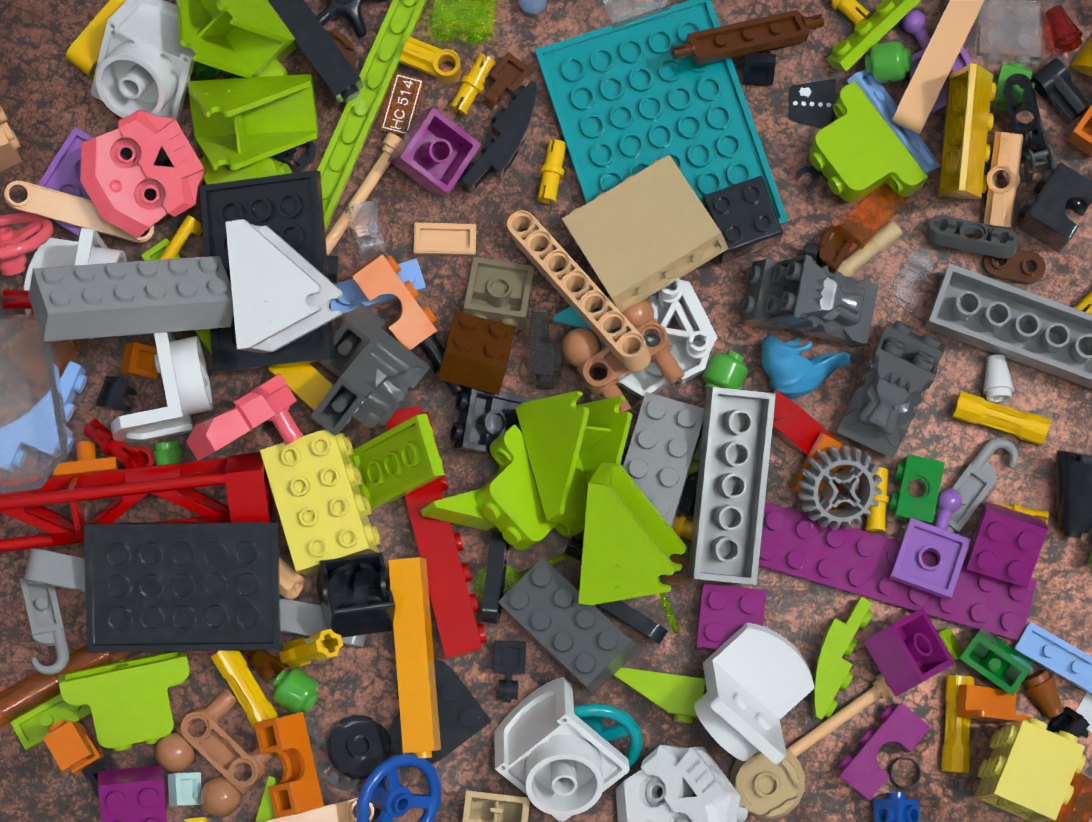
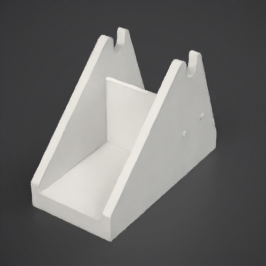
M244 219L225 222L238 350L261 354L275 352L342 315L341 311H331L329 308V303L332 300L342 297V291L268 226L250 224Z

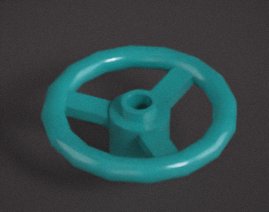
M589 703L574 706V714L607 742L629 735L630 745L625 757L629 760L630 769L638 760L643 745L640 727L628 713L612 705ZM604 717L610 718L619 724L606 727Z

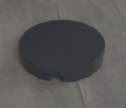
M352 715L342 719L332 729L327 741V755L332 766L342 775L352 779H367L374 768L387 760L391 753V739L386 729L380 723L378 724L373 721L372 718L363 715Z

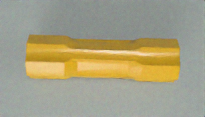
M960 391L952 412V418L971 424H980L1040 446L1045 442L1051 419L986 401L982 397Z
M327 629L314 633L307 639L299 638L284 643V648L279 652L282 663L287 664L291 669L310 664L315 659L320 661L338 656L339 649L343 646L341 635L334 633L332 629Z
M239 650L217 651L211 655L222 677L226 679L246 712L247 718L254 730V723L279 717L247 667V662Z
M946 676L945 731L941 758L942 772L969 773L971 749L969 740L971 718L957 717L959 685H974V677Z

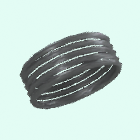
M901 757L892 763L889 775L893 784L905 789L917 785L921 779L922 772L916 760L910 757ZM899 760H911L917 766L918 778L914 784L902 786L893 778V767Z

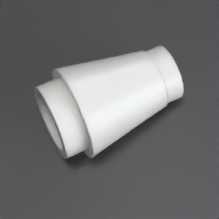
M988 356L986 358L983 394L986 395L989 402H1007L1012 399L1014 387L1005 356Z

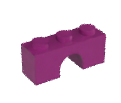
M902 702L898 703L895 707L890 704L878 718L882 721L875 731L869 728L858 741L862 746L855 755L849 752L838 765V768L842 771L837 777L865 801H870L890 777L878 764L877 754L880 747L885 743H893L906 753L911 752L931 728Z

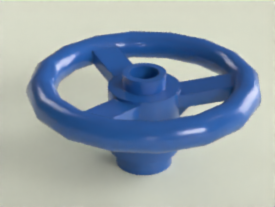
M403 753L389 757L376 766L363 783L357 799L356 822H370V802L373 807L381 810L376 822H392L393 818L403 816L409 808L425 809L418 822H434L441 804V782L436 768L426 758H418L417 755L412 753ZM404 766L418 768L425 774L429 785V794H411L408 788L399 783L397 768Z

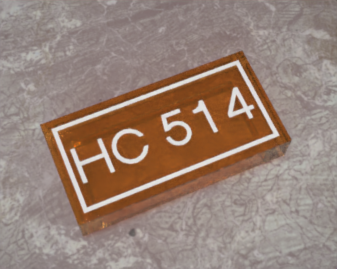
M395 72L379 128L380 132L386 134L391 132L398 137H404L415 121L425 86V79Z

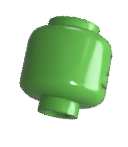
M900 41L875 44L871 49V55L865 56L867 74L872 73L873 78L878 83L904 80L907 73L912 70L910 49L905 48Z
M727 350L726 354L714 353L702 374V379L706 383L705 389L707 387H719L739 390L748 375V369L742 363L744 358L731 350Z
M294 668L289 673L282 670L272 683L276 688L273 693V699L291 714L299 712L307 714L320 697V694L317 692L319 689L317 681L300 668Z

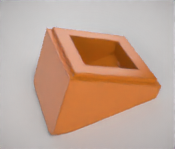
M137 342L127 343L120 373L156 380L158 372L154 355L158 354L157 347Z

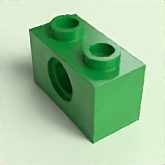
M907 454L903 462L898 461L894 478L899 480L897 492L892 491L888 510H893L892 519L909 522L910 518L930 525L933 523L945 462ZM915 482L922 487L923 494L921 497L916 498L909 494L907 490L909 483Z
M982 627L960 657L962 661L1012 696L1034 666V663Z

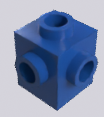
M891 792L886 793V799H873L874 822H919L920 820L919 799H906V793Z

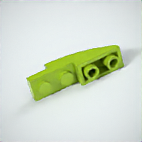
M863 597L857 600L845 623L836 618L831 621L819 648L813 673L815 688L812 690L813 719L818 722L824 716L827 718L831 717L838 704V701L834 700L839 689L845 691L854 674L849 672L853 664L842 657L843 655L848 657L851 655L858 642L857 639L853 638L859 627L865 629L873 615V612L869 611L872 602Z

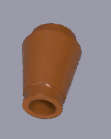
M1047 669L1039 670L1024 679L1026 684L1025 691L1043 714H1045L1047 719L1053 718L1064 711L1052 674L1049 675Z

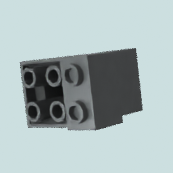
M809 255L780 262L769 259L752 262L746 277L748 282L747 292L740 306L742 323L773 332L790 329L851 348L868 344L878 284L866 280L858 281L851 277L843 276L839 271L829 272L827 266H818L816 261L812 259V256Z
M362 303L351 313L333 337L335 359L318 361L338 376L339 379L310 417L335 436L340 430L342 431L352 417L369 428H374L377 424L385 425L393 416L395 409L399 408L430 368L428 364L384 331L381 327L385 324V321Z
M898 320L895 323L887 322L836 431L894 459L911 421L916 415L918 405L923 401L926 389L929 390L937 375L938 363L945 348L940 345L941 341L929 334H924L921 337L911 332L913 329L911 326Z

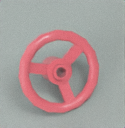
M26 212L0 215V226L28 224L18 231L13 230L11 227L0 228V272L2 275H15L25 270V263L27 261L25 253L31 252L46 243L54 232L53 223L50 219Z

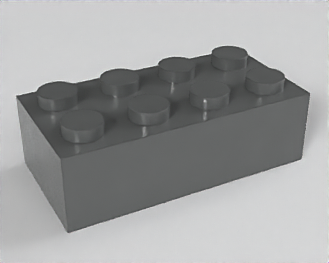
M543 557L498 601L505 613L592 696L637 652L633 642L594 605L579 604V591Z

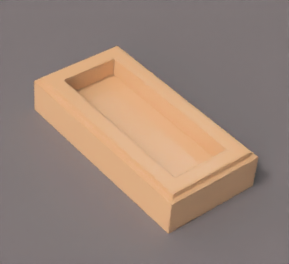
M414 223V255L476 257V224Z

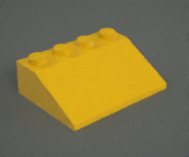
M970 63L949 75L939 197L976 200L982 198V193H986L987 175H984L985 163H988L991 153V146L987 144V134L991 132L994 117L993 113H990V102L994 101L996 96V83L992 82L993 74L978 64Z

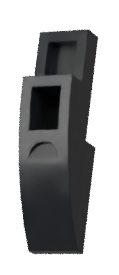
M532 80L526 87L521 85L511 97L513 102L507 109L502 107L495 114L491 122L494 123L492 125V134L497 139L491 138L482 148L481 153L483 155L476 163L471 161L462 173V188L471 195L491 172L501 180L520 153L532 124L535 110L536 83Z

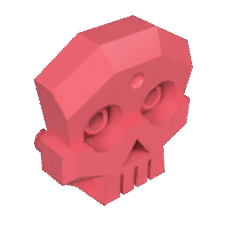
M137 110L119 120L118 129L81 142L80 182L100 216L106 222L139 238L167 214L176 217L197 204L199 186L202 184L206 171L175 118ZM162 147L174 167L154 165ZM123 148H130L133 155L130 159L125 160L121 157V150ZM150 188L154 189L157 193L156 198L152 201L147 200L144 196L145 191Z
M278 373L233 400L235 407L195 424L186 442L199 461L268 420V422L272 421L283 438L284 443L288 445L303 436V433L299 430L288 411L290 410L289 406L297 400L282 375Z

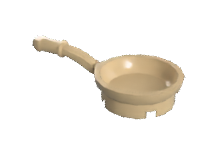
M786 749L787 757L778 765H775L760 751H757L747 761L735 760L730 771V783L740 794V803L744 804L743 808L747 807L749 815L758 819L774 820L788 815L799 805L805 792V774L800 761L789 750Z

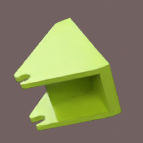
M176 0L179 43L185 48H191L196 53L192 57L196 62L245 78L257 77L295 40V37L268 0Z
M312 74L189 81L188 83L195 144L213 170H217L221 165H229L230 170H238L318 137L319 130Z
M574 391L523 402L515 408L547 522L585 525L588 482L602 462L621 463L632 420L631 412L624 411L621 414L619 413V406L625 401L624 396L576 405L578 398L583 393L581 391Z
M602 462L588 482L579 604L597 605L669 592L671 586L662 584L659 581V576L673 575L675 571L682 569L681 564L671 561L670 555L684 554L687 549L686 545L622 465Z

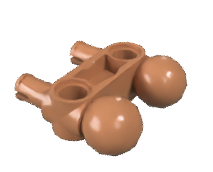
M645 298L624 310L622 314L643 337L647 334H655L659 337L660 343L657 346H647L651 354L650 362H655L669 385L681 379L685 374L670 352L673 344L668 338L665 328L654 319L652 304ZM586 328L571 330L562 341L561 351L564 359L569 364L577 367V371L583 378L584 384L590 389L594 396H602L603 399L624 396L617 385L619 381L634 373V371L628 370L608 347L601 351V342L593 331ZM634 349L629 354H635L640 349ZM595 367H602L606 370L607 377L601 381H596L590 377L589 373ZM626 398L619 406L620 414L624 411L629 412L632 409Z
M226 688L206 708L197 707L193 712L186 715L182 723L175 729L176 732L160 738L154 752L156 762L163 766V769L167 772L177 773L184 771L190 767L194 760L195 752H198L221 775L207 781L201 789L200 795L201 804L205 811L216 817L229 816L236 811L240 804L241 795L244 796L250 789L256 786L259 779L266 773L264 765L275 755L274 753L261 755L259 744L251 752H245L219 727L220 723L218 721L238 702ZM197 721L205 723L207 728L204 735L201 737L191 736L189 734V727L192 723ZM242 765L249 766L252 769V776L244 782L238 781L234 776L235 770Z

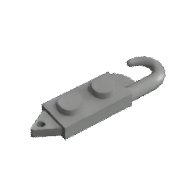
M1005 438L989 440L983 445L951 488L960 493L962 505L957 512L952 513L947 531L959 533L996 483V472L987 461L997 449H1006L1011 455L1009 467H1015L1018 462V452L1011 441ZM939 507L935 510L934 526L940 511Z
M21 578L20 586L32 639L35 643L42 646H55L57 661L50 666L40 664L36 657H33L31 662L33 667L42 674H57L69 662V649L55 587L29 582Z

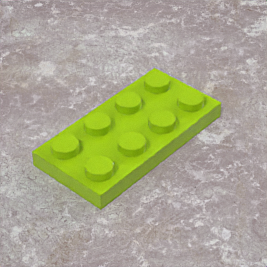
M427 413L408 419L353 449L354 454L350 455L351 462L354 467L357 466L363 480V484L359 485L360 492L363 497L367 496L372 511L445 475Z

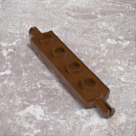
M798 10L693 32L687 34L686 44L671 46L670 54L673 59L690 56L696 65L800 43L807 41L809 29L824 26V18L822 14L804 17Z

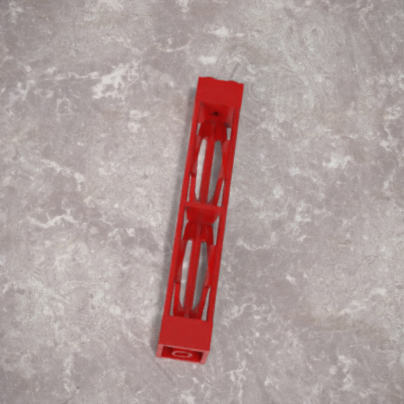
M261 453L0 483V512L50 533L0 539V552L84 543L85 514L83 501L117 497L87 523H112L149 493L202 515L200 517L157 522L272 521L274 511L271 489ZM226 485L228 506L193 488ZM70 502L73 520L42 505Z

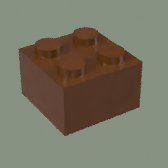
M454 311L438 379L499 395L507 370L515 327L505 325L502 322Z

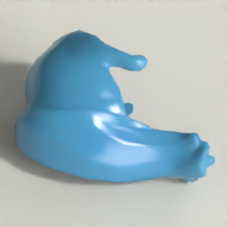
M767 335L762 340L761 346L762 367L770 378V389L772 392L775 390L779 391L788 399H795L810 394L836 369L850 365L852 363L850 360L852 354L847 352L829 353L808 360L799 354L803 351H808L812 347V342L808 341L805 345L798 346L801 342L800 337L793 341L782 343L776 336Z

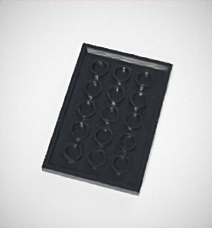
M312 170L199 186L205 257L220 256L230 283L225 222L241 219L256 226H268L329 279L320 171ZM234 315L231 327L210 329L213 372L217 373L335 359L332 321L275 352L263 354L237 349Z
M279 521L84 524L87 652L281 649Z

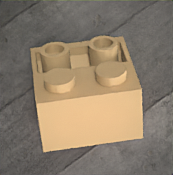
M466 790L462 822H528L530 800L528 797Z

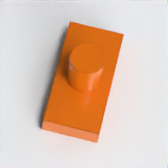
M81 441L76 444L77 461L53 464L54 477L121 470L116 457L96 459L95 443L92 441Z

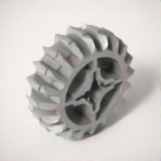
M842 445L839 451L835 446H829L828 455L824 451L818 450L819 459L817 461L808 458L811 468L809 470L806 468L801 469V473L806 476V479L797 481V485L804 489L797 493L798 498L804 501L801 508L805 512H809L808 517L812 521L818 520V524L824 528L830 525V528L833 530H838L841 524L845 529H850L852 520L857 525H862L860 516L864 514L867 517H872L868 508L870 505L873 507L879 506L878 502L873 498L883 494L882 490L876 487V485L882 482V478L879 475H875L879 470L877 465L874 463L870 464V456L867 454L861 455V450L858 448H853L850 451L847 445ZM850 465L847 469L843 468L838 473L829 472V470L836 466ZM860 477L861 487L857 496L855 493V487L857 483L860 481ZM823 479L825 485L823 491L820 493L821 498L819 499L818 488L821 480ZM832 480L836 481L838 484L841 483L843 490L847 492V495H845L841 491L839 492L836 488L837 486L832 482ZM842 502L850 503V505H848L845 508L839 510H829L832 506L835 508L838 504Z

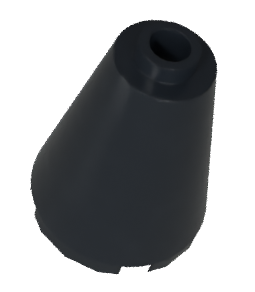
M1057 450V527L1063 529L1062 535L1081 538L1082 533L1089 534L1092 528V456Z

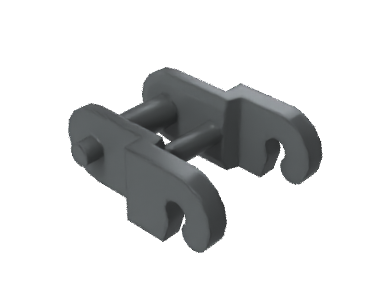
M1050 144L1046 145V150L1033 153L1031 149L1028 150L1027 162H1024V174L1028 183L1032 182L1035 167L1049 164V168L1055 170L1058 166L1053 154L1055 149H1052ZM1046 157V160L1035 162V159Z

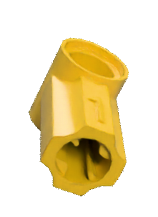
M409 37L406 41L399 59L400 63L434 76L443 84H452L459 79L461 64L456 52L449 49H439L412 37ZM448 61L455 65V68L450 72H443L439 69L443 62Z

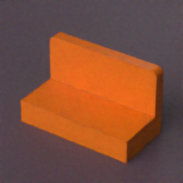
M959 685L957 717L1003 723H1016L1023 719L1028 720L1029 717L1031 718V716L1015 714L1017 691L1012 696L1003 689Z

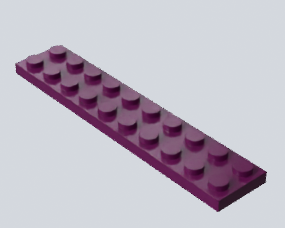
M765 502L758 567L912 612L924 608L929 617L977 631L982 627L995 636L1018 642L1021 638L1034 596L1036 580L1031 579L1028 588L968 570L966 569V560H964L952 598L947 600L889 579L901 541L853 527L845 529L841 524L838 530H833L830 528V525L824 528L818 524V520L812 521L808 514ZM926 551L922 553V561L925 565L934 567L938 565V556L932 551Z

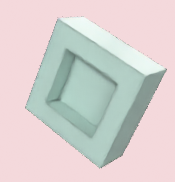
M201 772L167 774L169 806L201 805Z

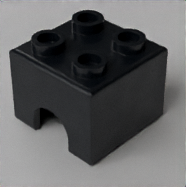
M1063 163L1058 164L1055 170L1047 169L1033 190L1038 195L1032 193L1017 215L1022 218L1018 226L1020 230L1056 252H1060L1079 227L1078 224L1067 217L1065 210H1071L1083 216L1092 203V181Z
M762 175L702 196L701 203L721 231L729 248L719 254L721 263L780 243L783 230Z
M382 552L319 561L316 588L326 630L332 629L334 633L341 635V638L392 630L396 606L392 591H387L386 566Z

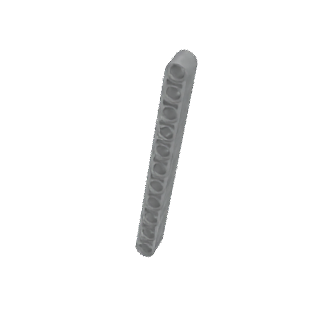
M30 548L23 580L86 593L85 558ZM280 598L281 632L310 638L312 634L326 630L320 605ZM366 634L342 638L343 645L364 648Z

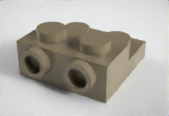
M473 257L463 313L515 327L514 333L518 330L524 331L535 266Z

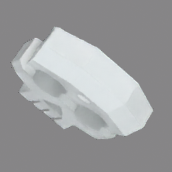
M677 279L646 299L652 304L654 319L665 328L667 336L673 344L670 352L685 374L677 381L682 384L704 372L709 353L717 339V335L691 283ZM673 316H675L681 330L667 328ZM620 328L614 329L610 333H616ZM647 334L643 337L649 347H655L660 343L659 337L655 334ZM599 338V340H600V342H601V351H602V350L605 349L607 346H606V345L602 342V340ZM650 362L645 369L630 374L619 381L618 385L643 400L646 392L655 394L669 385L655 362Z
M659 745L642 761V769L624 780L615 789L618 822H743L748 815L747 807L743 808L744 804L740 803V794L704 747L685 748ZM659 787H661L663 790V794L660 798L657 795V790Z

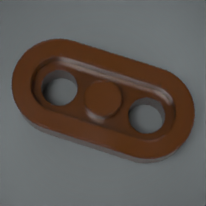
M1016 249V253L1012 257L1003 258L1005 260V265L1003 266L995 263L994 256L985 255L982 261L983 269L990 277L1026 285L1037 283L1043 277L1046 270L1045 262L1039 254ZM1028 262L1033 263L1035 271L1029 272L1025 268V264Z

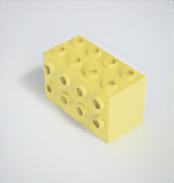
M323 429L302 436L288 445L283 442L260 450L296 572L310 576L318 573L319 561L379 553L377 545L381 544V539L376 526L372 527L369 522L368 515L372 514V510L367 496L363 497L359 489V485L363 484L359 468L357 466L354 467L350 459V455H353L354 451L349 437H345L340 432L335 436L327 429Z
M1030 717L1028 720L1023 719L1022 721L1003 726L1000 730L996 729L989 743V747L993 748L988 760L984 759L977 773V777H980L981 780L974 798L1030 822L1055 821L1062 804L1067 805L1071 799L1074 786H1071L1070 783L1074 773L1079 774L1084 766L1086 756L1082 753L1085 746L1077 743L1078 737L1064 731H1059V733L1046 730L1048 726L1046 723Z

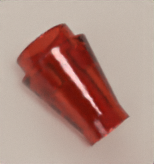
M1062 5L1052 7L1046 12L1054 47L1058 48L1060 53L1073 51L1083 43L1081 39L1082 32L1067 15Z

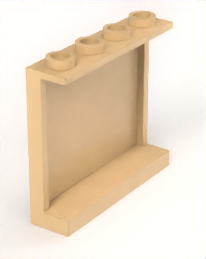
M670 155L654 161L646 169L633 176H629L619 185L599 194L594 200L574 209L569 215L562 218L570 235L576 241L614 305L621 313L631 305L639 303L729 249L721 231Z

